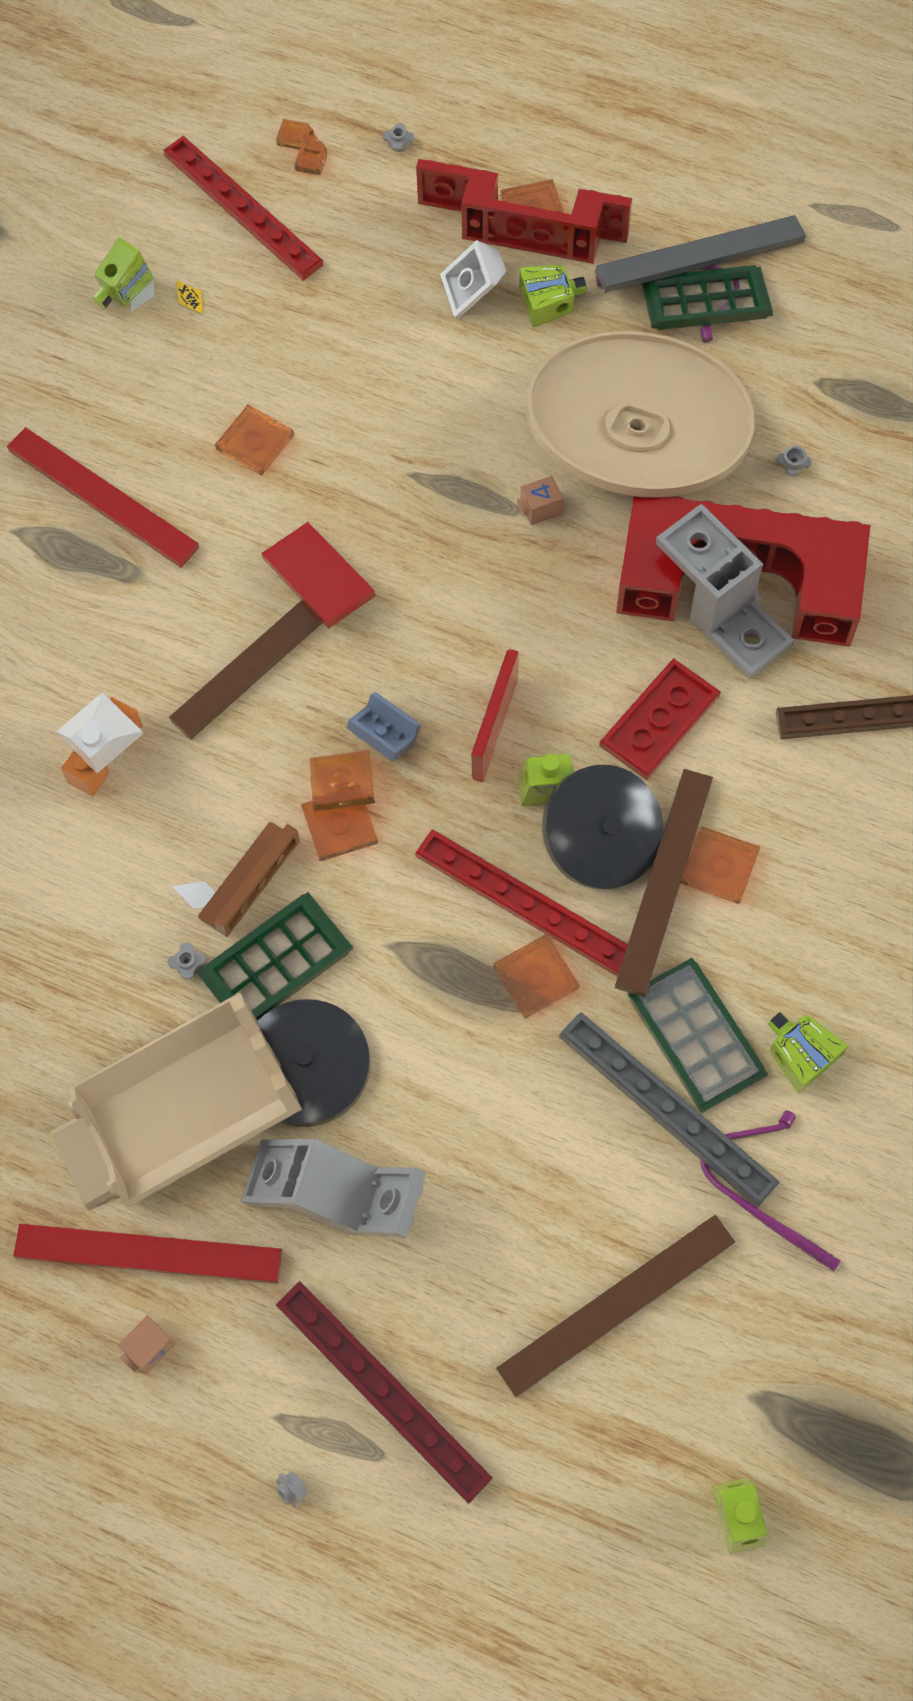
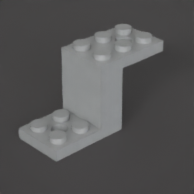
M702 504L656 537L655 544L696 584L689 619L749 680L793 646L795 640L754 600L763 563ZM701 539L706 542L707 546L695 548L692 546L691 541ZM752 634L757 636L760 642L751 645L744 640V637Z
M267 1139L260 1142L241 1202L255 1207L288 1208L349 1235L407 1238L408 1231L413 1224L416 1204L423 1190L426 1172L418 1168L375 1167L316 1139Z

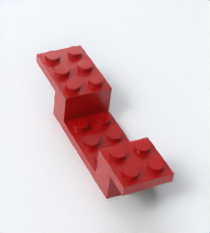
M418 159L416 165L418 204L461 212L462 239L477 240L486 244L594 264L600 238L623 243L628 241L633 198L579 188L572 214L561 211L498 201V173L441 163L434 160Z

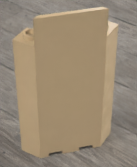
M241 993L232 996L69 1087L71 1101L68 1102V1106L75 1118L52 1130L51 1135L88 1211L111 1198L115 1200L120 1198L128 1208L302 1110L291 1084L284 1076L280 1063L270 1044L264 1038L260 1025Z

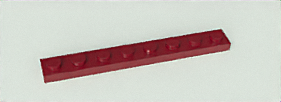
M301 1281L276 1304V1307L468 1505L493 1479Z

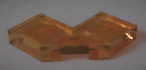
M283 119L276 137L277 146L299 150L294 163L295 171L321 175L327 158V148L322 141L318 140L314 130L308 123Z

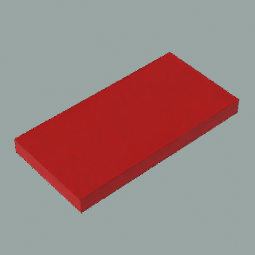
M306 522L261 553L264 561L328 629L376 596L374 589L309 522Z
M512 649L506 651L471 753L472 778L479 782L484 781L518 681L519 651Z
M673 658L600 740L599 746L642 778L648 780L720 697L721 691Z

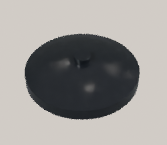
M602 764L576 770L557 784L545 805L542 833L546 850L552 862L568 879L587 888L612 889L625 886L637 880L653 864L663 836V820L657 799L642 779L624 768Z
M301 999L281 1004L267 1012L257 1021L264 1038L270 1044L281 1065L280 1068L287 1081L291 1084L302 1110L282 1120L281 1123L299 1127L325 1124L343 1115L357 1102L368 1081L370 1054L363 1031L347 1012L325 1001Z

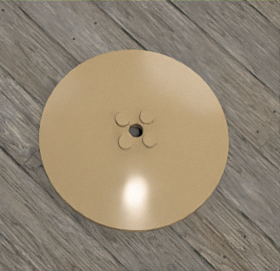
M614 331L593 334L571 341L556 349L540 363L530 380L527 390V422L535 441L543 452L572 476L595 487L629 496H679L703 490L718 483L731 474L743 461L751 445L754 433L755 414L753 404L748 392L737 376L727 366L707 352L681 340L659 334L638 331ZM636 427V428H640V429H642V430L638 431V430H634L633 428Z

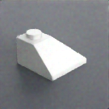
M476 240L440 274L454 318L459 319L487 294L507 272L498 249Z
M103 693L56 731L96 773L100 772L143 735L142 730Z

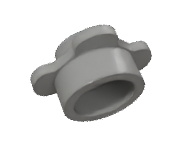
M398 123L390 131L383 133V140L388 141V145L393 151L400 152L406 150L409 143L414 141V134L408 132L404 124Z
M790 446L785 450L784 454L778 455L777 463L787 469L788 475L797 476L800 470L811 466V459L807 457V453L802 447Z
M190 943L181 944L180 950L175 956H170L168 959L169 967L177 969L184 979H191L199 971L200 966H203L206 962L205 955L193 950ZM188 958L190 961L189 963H184V960Z
M291 1471L287 1475L281 1473L276 1480L278 1484L276 1491L286 1505L291 1503L293 1507L298 1508L302 1498L307 1495V1490L301 1479L294 1472Z

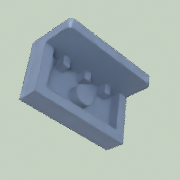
M374 692L370 695L367 706L349 719L346 729L394 762L414 746L421 725L380 694Z

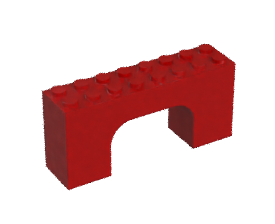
M634 496L616 613L674 622L681 580L685 573L655 544L656 537L702 504L763 563L761 572L776 574L790 583L796 595L792 629L793 639L851 646L861 619L871 525L862 524L858 521L832 520L829 517L817 518L803 516L799 513L774 512L765 508H745L737 504H716L708 500H687L679 496ZM701 539L691 541L692 546L695 548L707 546L706 542Z

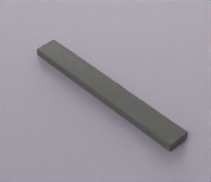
M793 215L596 265L595 273L605 293L802 243L805 241L806 234L797 217Z
M582 1012L560 1033L559 1038L755 1207L758 1208L778 1186L780 1181Z

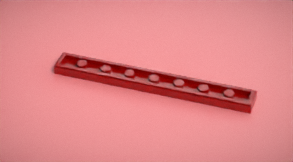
M184 135L163 149L164 156L301 280L304 281L323 266V259Z
M27 427L7 445L10 453L180 568L199 549L198 542Z
M431 829L415 852V856L618 977L628 946L627 943Z
M19 1224L13 1257L24 1260L278 1284L282 1249Z

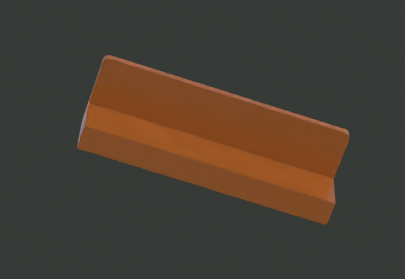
M269 822L199 913V919L228 938L299 844L298 830L289 824H286L282 829L273 822Z

